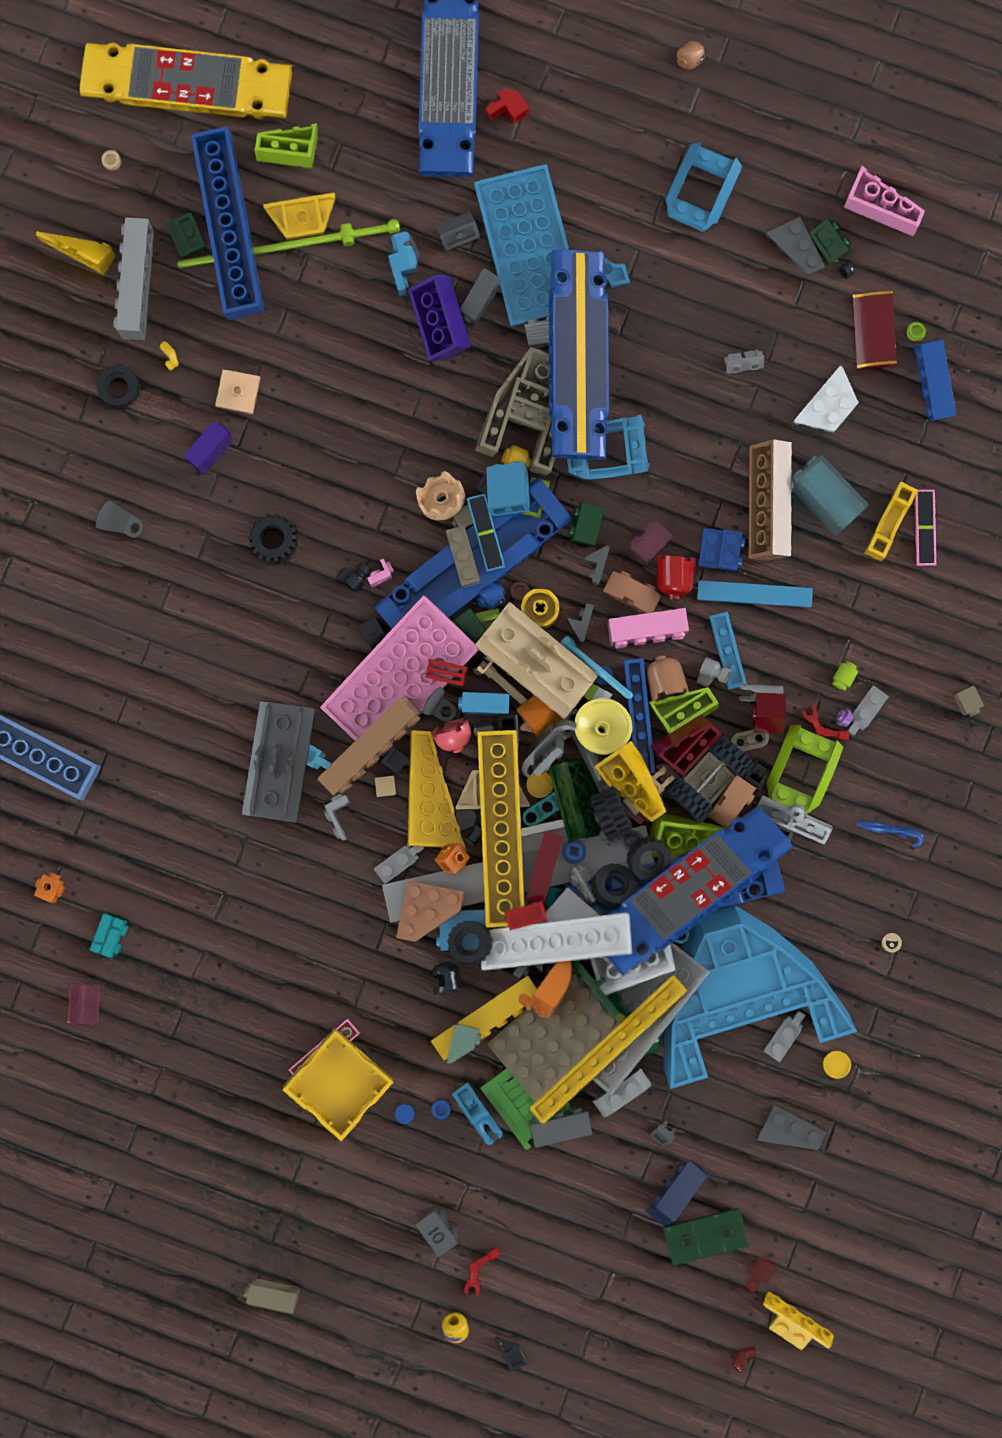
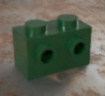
M584 502L575 506L573 517H575L574 524L570 525L568 535H570L569 541L594 546L604 508Z

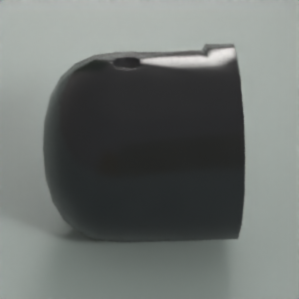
M444 962L434 966L432 976H437L439 980L438 988H433L434 995L447 990L462 988L460 972L456 964Z

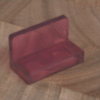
M70 984L67 1023L98 1024L100 985Z

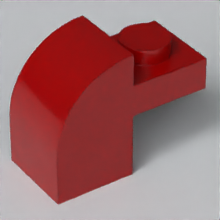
M512 90L498 92L499 101L494 100L485 108L489 121L504 112L507 113L513 124L529 115V107L523 97Z

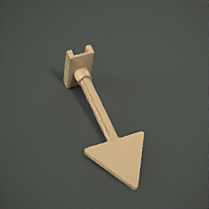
M483 656V661L479 666L471 670L476 675L484 673L488 678L491 677L519 704L522 705L527 701L521 693L496 672L497 669L492 666L493 661L489 657ZM525 722L519 728L523 731L532 732Z

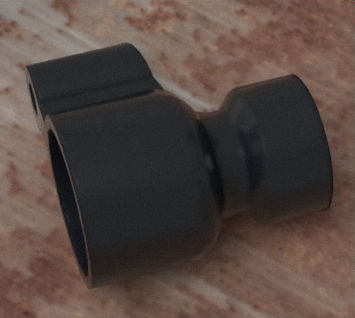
M362 562L356 567L357 570L355 572L343 568L336 576L339 581L355 593H358L364 586L365 577H369L370 573L373 572Z

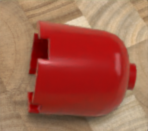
M658 555L657 587L659 591L667 594L670 599H680V595L690 593L693 587L696 558L690 557L689 561V558L682 556L665 555L664 559V556Z

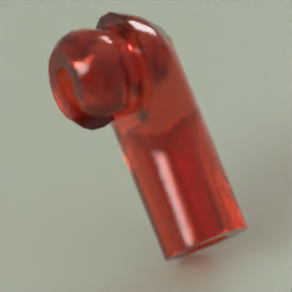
M755 1346L736 1352L733 1359L735 1371L742 1372L745 1369L744 1366L747 1358L757 1356Z

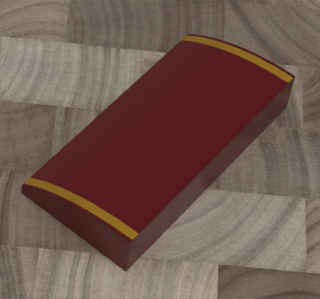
M892 290L852 295L857 370L895 368L897 358Z

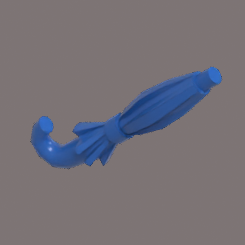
M857 821L856 826L875 833L898 834L904 839L907 836L917 838L918 841L913 842L912 847H919L924 842V835L919 831L908 829V825L897 828L896 826L891 827L888 824L876 821Z

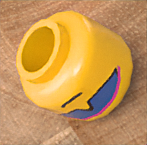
M451 1313L443 1319V1333L449 1342L459 1343L467 1338L469 1328L467 1320L462 1314Z

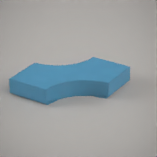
M605 258V275L611 288L630 284L625 264H614Z

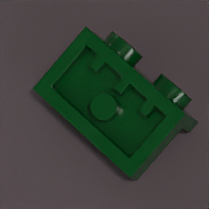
M826 219L810 231L809 234L828 262L832 264L845 253L852 251L850 247L852 244L846 235L843 236L839 231L841 227L836 220Z

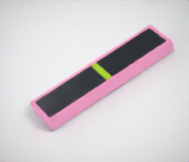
M918 490L915 495L916 566H936L935 490Z

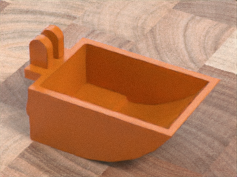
M571 961L557 962L531 998L522 993L518 999L519 1003L525 1006L528 1011L533 1007L539 1016H546L549 1019L562 1001L571 977Z

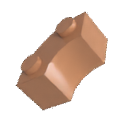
M613 571L603 592L641 613H653L661 597L655 591L656 588L646 583L643 585L631 579L632 576L624 571L621 574Z
M736 775L713 807L714 810L708 817L721 826L728 828L733 820L740 818L738 814L744 805H750L755 797L753 792L756 788Z

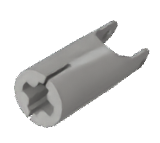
M740 685L741 689L752 690L756 693L783 694V686ZM756 693L751 696H740L739 700L755 702Z

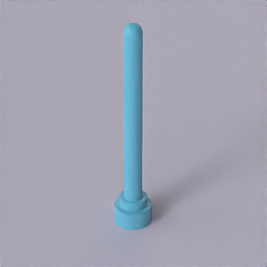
M566 636L560 642L561 645L625 698H632V692L578 649L575 640L570 636Z

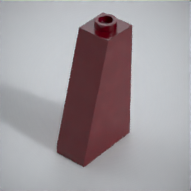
M547 831L544 832L526 895V900H529L528 904L540 901L543 904L545 903L564 836Z

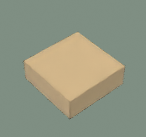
M394 776L375 778L377 797L396 795Z

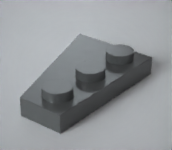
M800 217L766 233V236L782 252L784 251L807 277L825 268Z
M773 1105L756 1140L818 1150L826 1132Z

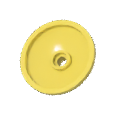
M607 698L593 699L579 709L575 718V734L578 741L583 747L593 753L601 755L612 754L626 745L631 737V717L628 711L614 700ZM603 728L605 732L600 733L598 729Z

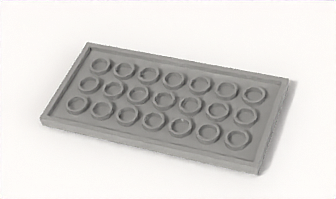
M673 943L670 944L675 971L616 991L633 1013L672 975L688 990L592 1079L610 1095L616 1091L710 973Z

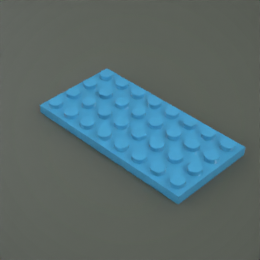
M547 164L474 182L497 276L500 278V288L510 327L526 324L532 319L542 320L549 317V292L552 289L549 283L552 276L551 252L556 249L569 250ZM557 276V280L563 283V279Z

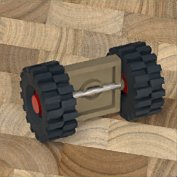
M722 734L682 779L677 777L665 792L682 810L701 824L714 810L711 804L729 786L735 776L743 778L753 767L754 763L737 745Z

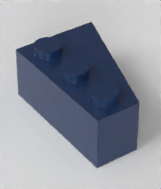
M690 1161L678 1165L674 1171L676 1173L674 1177L668 1179L663 1186L662 1192L654 1198L651 1206L646 1211L662 1226L675 1222L708 1176Z

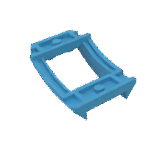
M701 142L690 145L668 193L666 202L668 217L703 232L709 229L711 225L717 224L742 169V165L737 158L733 161L701 147ZM692 165L726 179L711 213L677 198Z
M636 415L635 417L606 421L608 425L607 433L624 431L627 465L589 470L588 460L567 459L569 473L585 480L648 472L650 464L647 461L644 427L646 426L642 416ZM594 427L595 432L601 434L600 429Z

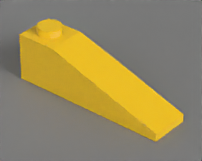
M38 231L35 234L40 241L105 275L115 258L112 247L106 243L99 244L95 241Z
M632 741L594 766L606 784L610 787L614 786L620 792V796L629 799L634 804V807L651 822L666 812L644 759Z

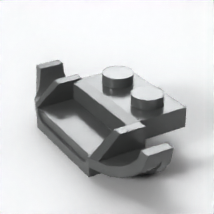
M562 720L557 724L552 722L529 746L528 755L522 764L523 774L527 778L530 776L528 767L531 764L533 765V773L540 776L543 771L549 770L555 759H559L563 755L564 740L567 736L565 730L570 729L574 731L576 729L575 722L570 720Z

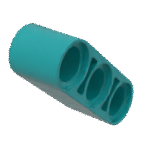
M555 792L524 812L523 822L529 827L535 826L560 810ZM545 802H549L553 806V810L549 813L542 810V804ZM530 812L535 813L537 816V820L534 823L526 821V815Z

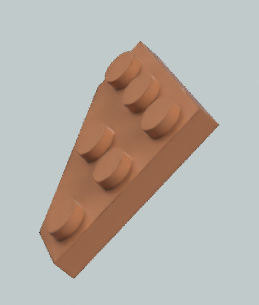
M408 881L396 938L417 942L423 936L462 911L465 892Z

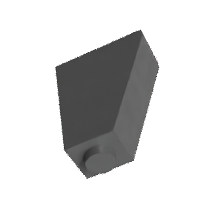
M485 268L480 273L460 308L463 321L467 324H477L500 290V278Z

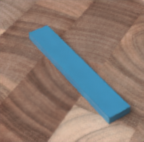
M698 580L697 600L811 608L813 588Z

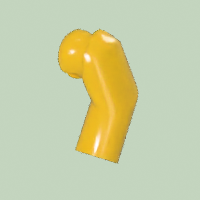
M166 341L162 342L160 349L169 358L165 365L169 370H173L179 364L175 350Z

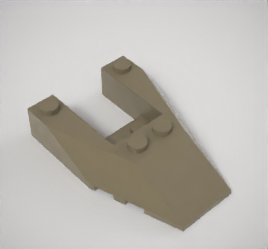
M530 347L496 392L480 432L475 451L493 457L499 450L507 421L510 419L540 431L528 471L545 477L552 471L555 458L552 457V435L550 433L552 417L549 416V354ZM557 424L558 430L564 432L563 426Z

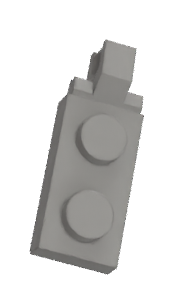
M873 685L852 713L854 717L847 732H850L849 734L853 736L859 729L863 731L889 696Z
M404 846L375 867L374 870L383 883L387 884L419 859L417 854L424 847Z
M797 1010L793 1018L788 1016L784 1019L763 1051L780 1062L802 1031L803 1025L800 1023L805 1014Z

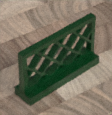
M580 759L551 766L549 773L568 841L572 842L598 835L599 829L594 826L596 822L594 811L589 807L591 795L598 792L584 760ZM580 764H583L584 774L579 770ZM576 775L582 779L580 785L575 781ZM585 783L589 785V792L584 789ZM581 794L587 797L585 803L580 800ZM587 812L592 816L591 821L585 818Z

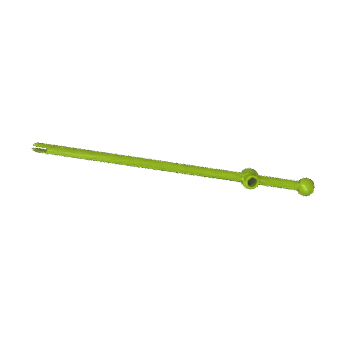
M392 219L384 225L356 230L352 229L351 224H343L340 226L341 231L339 233L254 247V255L338 240L343 241L344 246H351L354 244L355 237L383 232L399 233V221ZM213 255L180 260L177 265L180 268L213 263L214 259Z

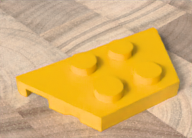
M334 192L263 204V207L284 237L290 240L324 234L336 197Z

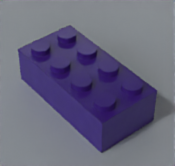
M434 275L408 289L429 361H444L471 347L450 275Z

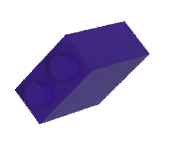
M213 421L185 453L184 457L189 464L204 475L232 443L233 440L230 437L229 429L221 422L217 424Z

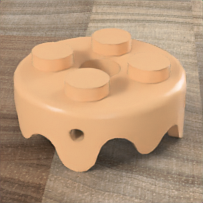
M442 472L439 477H429L424 488L417 487L416 489L418 505L422 513L433 520H445L453 517L462 509L465 503V491L461 482L455 480L448 472ZM446 497L444 501L438 502L439 498Z

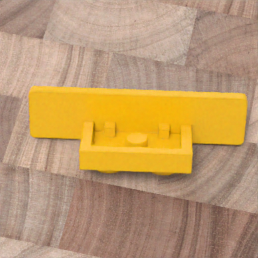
M771 1292L766 1294L763 1305L777 1314L770 1324V1330L800 1350H803L812 1338L828 1349L831 1347L834 1335L828 1329L823 1328Z

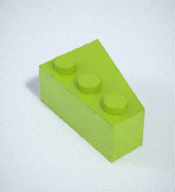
M317 123L311 124L309 127L299 128L297 126L291 130L281 131L279 129L258 133L255 145L256 160L312 168L318 138Z

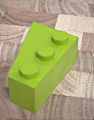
M707 687L687 692L683 695L649 702V707L667 735L698 716L703 715L706 717L719 708V703Z

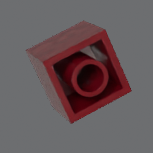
M756 693L755 703L752 705L751 719L754 720V733L783 734L786 721V694Z

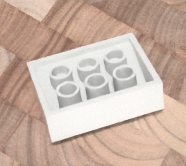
M670 945L660 952H653L648 961L640 962L624 976L607 957L590 958L596 980L598 981L602 977L606 979V982L600 986L605 995L675 971ZM639 948L637 952L642 954L646 952V949Z

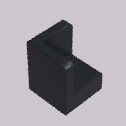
M392 747L381 762L396 774H399L409 758Z

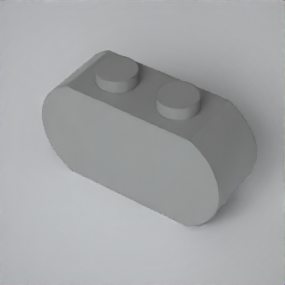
M639 1068L630 1073L612 1095L604 1091L593 1100V1103L605 1118L643 1093L652 1084L643 1070Z

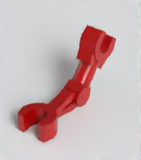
M812 705L810 707L813 711L812 715H807L805 710L802 711V716L813 725L817 735L848 741L850 732L833 731L823 728L818 720L819 717L815 706Z
M497 1246L488 1251L485 1256L471 1263L470 1278H468L464 1289L465 1294H468L469 1287L471 1286L476 1289L475 1295L479 1294L478 1269L489 1260H493L500 1255L501 1252Z

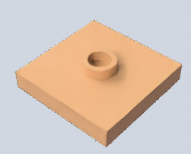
M223 369L215 406L217 408L253 414L261 379L260 376Z

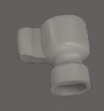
M707 657L701 666L697 684L707 688L714 678H718V681L726 683L731 674V669L721 668L719 662Z

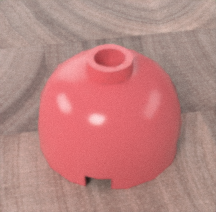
M464 718L444 723L445 726L440 729L438 726L432 731V736L437 746L445 751H453V753L464 750V746L468 744L471 738V728L468 719L464 721Z

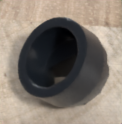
M846 262L839 266L838 271L844 279H849L854 274L855 267L852 263Z

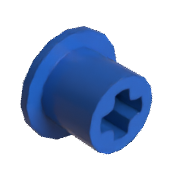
M579 840L567 841L562 847V856L566 862L578 864L585 859L586 847Z

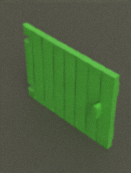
M506 1068L480 1087V1089L525 1150H528L531 1147L528 1140L532 1138L528 1120L533 1119L535 1116L529 1108L535 1101ZM567 1102L559 1110L565 1112L569 1111L572 1107Z

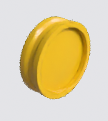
M542 772L540 776L532 773L527 779V790L533 797L544 798L552 792L553 784L548 773Z
M832 1051L825 1056L823 1069L832 1078H843L851 1069V1061L845 1053Z

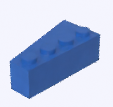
M944 340L914 344L913 350L922 384V395L926 401L925 412L930 420H938L957 416Z

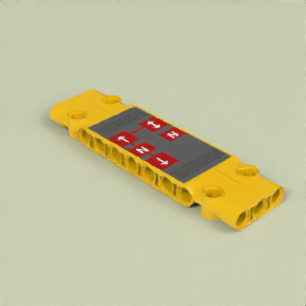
M86 43L80 95L104 98L108 102L119 100L123 104L235 117H245L247 114H251L255 118L268 116L285 119L292 66L268 63L264 59L254 61L244 56L128 44L126 47H122L116 43L108 45ZM113 52H118L117 56L110 57ZM262 68L267 69L265 73L258 72ZM113 88L111 93H105L107 89ZM260 104L262 105V108L256 110L254 109V106Z

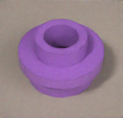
M847 708L838 713L836 717L837 725L847 727L851 723L854 715L850 709Z

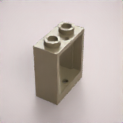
M254 1278L246 1286L244 1298H247L246 1304L293 1314L297 1306L300 1287Z

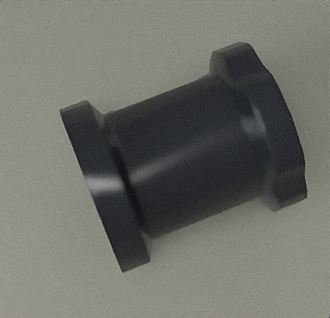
M474 823V828L463 839L476 849L477 844L482 839V829Z

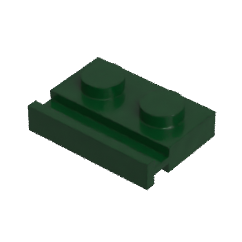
M191 212L166 223L181 259L184 256L206 249Z

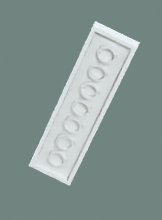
M623 913L533 924L511 931L509 927L488 930L493 939V947L490 950L489 956L484 961H481L482 970H494L632 954L629 914Z

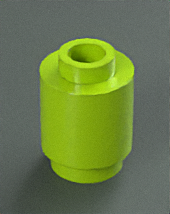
M848 661L846 664L841 663L833 677L832 685L842 691L850 688L858 674L857 666Z

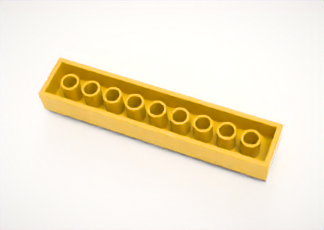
M516 730L478 732L486 927L508 926L504 912L524 906Z

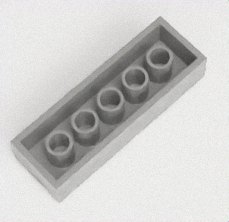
M125 218V224L121 226V234L124 235V239L120 243L122 261L118 263V271L121 272L120 279L117 280L119 298L115 300V309L118 312L117 317H114V328H116L117 333H119L122 339L145 341L154 229L148 219Z

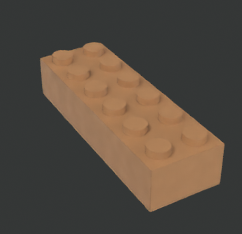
M773 439L750 446L749 559L769 561L791 556L792 442Z
M407 696L400 697L317 779L332 795L345 793L352 787V781L360 779L366 773L364 770L366 767H372L380 759L378 757L379 754L386 753L393 746L391 744L392 741L402 738L406 734L405 729L414 726L420 720L418 716L422 712Z

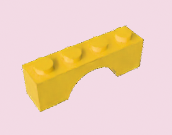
M903 482L897 485L864 552L865 554L879 561L886 557L897 529L918 491L917 489Z

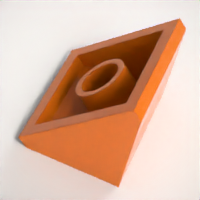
M535 695L516 709V712L536 738L552 722L557 724L565 720Z

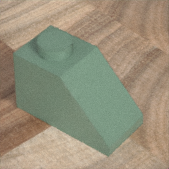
M456 1023L447 1063L451 1064L472 1051L475 1045H479L482 1035L478 1033L479 1028Z

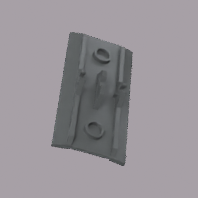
M260 701L242 815L297 823L315 715L314 708Z

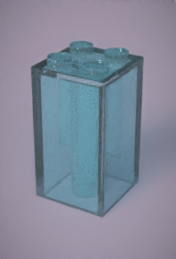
M821 454L818 458L814 456L808 461L804 471L800 469L792 476L791 488L798 498L836 537L869 504Z

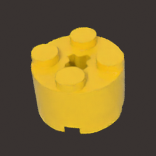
M533 589L524 596L521 603V612L542 629L553 625L557 620L559 601L549 590ZM537 605H538L539 607L544 606V609H543L544 612H543V613L540 612V611H539V612H536V610H537V607H536V606H537Z

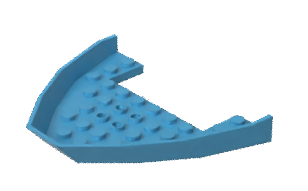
M736 905L715 910L692 927L688 940L684 943L682 951L710 973L664 1029L663 1069L670 1089L708 1078L697 1039L808 1006L819 1043L855 1033L857 1030L848 1011L809 958L772 927Z

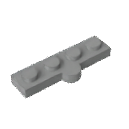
M763 795L757 804L774 823L822 844H825L833 829L832 825L805 814V808L801 804H794L788 807Z

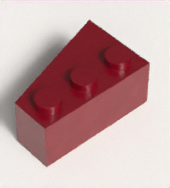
M700 715L650 747L684 777L720 738L722 733L707 718Z

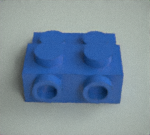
M704 528L698 566L736 572L737 568L741 567L743 556L739 555L740 548L744 549L745 537H742V532Z

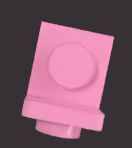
M384 558L380 560L384 570H376L370 573V577L367 578L371 587L392 579L390 573L394 571L390 562L385 563Z

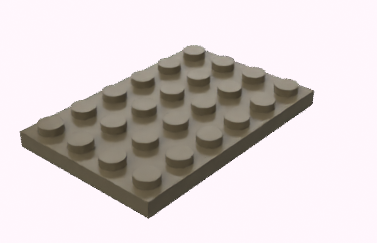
M574 967L571 969L570 981L563 999L549 1019L546 1016H539L533 1007L530 1011L526 1009L487 1044L535 1102L621 1024L612 1017L610 1012L607 1014L600 1006L602 1002L597 998L587 983L584 984L578 978L579 972Z

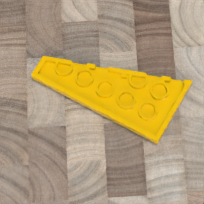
M410 731L408 846L442 848L448 843L461 844L466 848L464 841H462L460 827L456 821L454 807L447 784L444 781L442 767L439 764L436 747L430 731Z

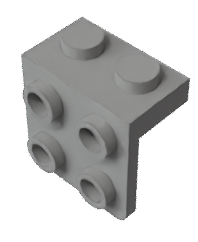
M339 794L331 798V803L325 805L326 810L324 814L328 821L333 822L335 827L332 829L337 839L341 838L342 841H345L348 838L335 811L351 804L348 796Z

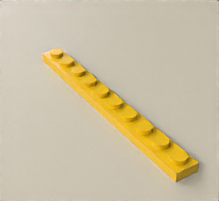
M672 975L529 1109L544 1124L688 990Z

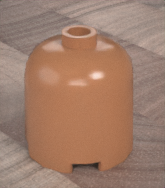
M659 656L647 667L646 677L652 701L667 699V697H675L689 692L681 664L676 659Z

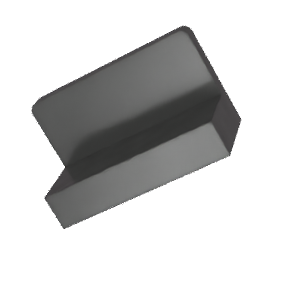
M470 212L435 225L445 251L480 238L476 222Z

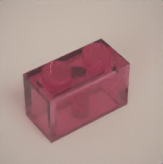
M658 521L654 524L650 522L643 529L645 533L641 537L637 535L630 542L632 546L629 550L645 566L673 538V535Z

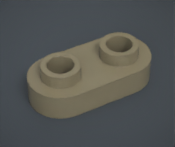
M754 729L737 733L731 738V742L737 745L743 752L764 747L769 741L768 733H754ZM756 735L762 737L761 742L755 740ZM738 739L743 741V746L737 745Z

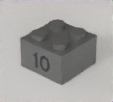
M435 1206L417 1219L416 1227L439 1258L458 1244L459 1232L453 1224L449 1225L447 1222L448 1216L442 1208L438 1209Z

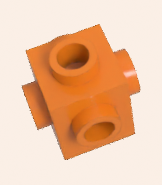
M448 843L441 848V852L435 858V861L445 873L457 874L458 871L465 867L470 857L461 844Z
M51 872L49 875L43 874L36 881L35 887L37 889L34 896L50 903H56L57 898L61 897L65 890L63 886L64 881L60 880L61 876Z

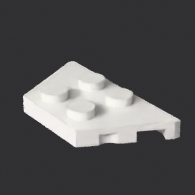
M842 366L834 372L793 423L807 425L815 429L820 428L827 432H835L858 404V400Z

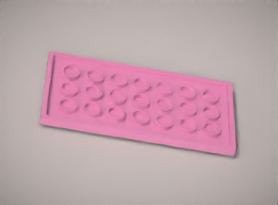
M423 595L320 708L356 741L400 697L407 696L422 711L429 696L437 688H444L448 684L447 682L425 678L429 659L464 666L479 649L474 646L475 643ZM433 664L432 666L434 668L452 671L456 673L460 671V669H455L437 664ZM431 671V675L452 679L454 677L451 675Z

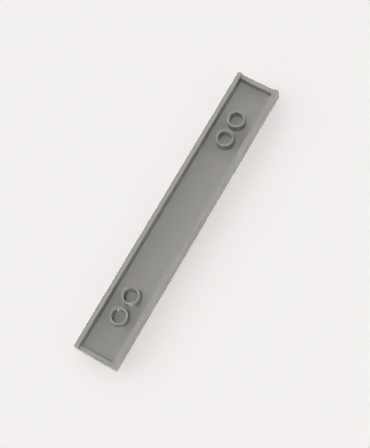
M646 825L632 828V830L640 832L643 838L648 836ZM600 836L579 840L586 847V856L578 864H570L564 860L562 856L564 844H561L549 887L570 882L568 873L574 867H578L581 864L583 867H586L591 877H594L600 868L604 865H609V863H619L628 868L626 863L628 850H626L623 844L625 836L619 837L620 841L618 842L609 841L611 846L602 841ZM636 837L628 839V843L631 846L634 844L633 842L638 841ZM539 849L522 853L524 892L528 891ZM651 850L644 852L640 858L641 865L654 862ZM483 862L465 866L457 874H447L441 871L382 885L390 923L400 921L408 881L465 892L463 906L485 901Z

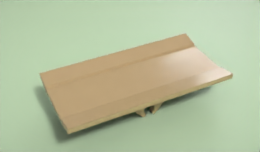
M510 602L474 645L563 719L568 716L598 677L597 673Z

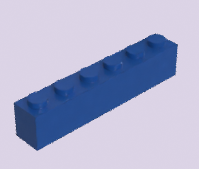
M644 659L624 660L625 686L633 694L631 699H627L628 713L632 720L631 741L643 757L650 775H654L655 765L653 749L650 747L652 745Z

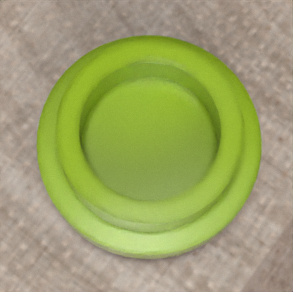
M915 322L908 326L906 334L911 341L917 342L924 338L926 330L921 323Z

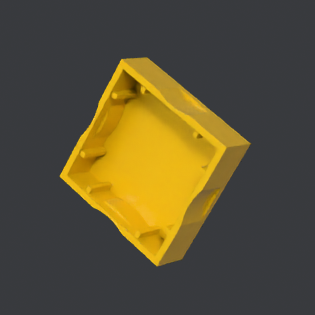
M334 1028L283 1085V1091L301 1107L314 1114L325 1128L342 1141L360 1121L365 1111L375 1104L392 1085L393 1078Z

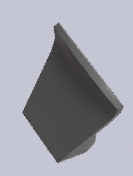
M109 500L98 513L96 528L124 533L129 537L135 538L141 534L143 523L140 519ZM136 522L138 530L132 533L130 530L131 525Z
M439 687L427 699L423 713L434 715L441 721L448 722L455 717L456 708L444 698L445 691L442 687ZM448 706L451 708L452 713L449 717L441 715L442 707Z

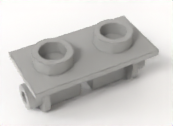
M762 351L744 352L745 358H742L741 353L728 354L724 357L726 374L764 368V355Z
M582 864L574 867L568 873L570 882L578 889L580 898L590 906L594 901H598L594 898L591 884L587 883L592 877Z

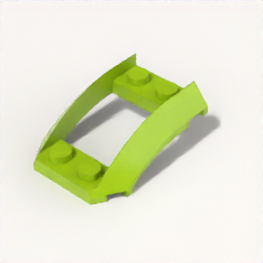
M790 725L778 757L766 781L768 798L788 807L794 804H801L805 808V814H809L820 806L839 761L843 746L838 740L833 742L801 728L802 725ZM793 747L827 761L813 797L778 783Z

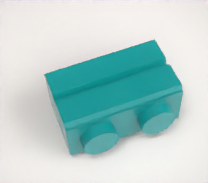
M103 913L89 950L109 958H114L115 955H118L122 944H119L120 939L125 937L128 931L127 921Z

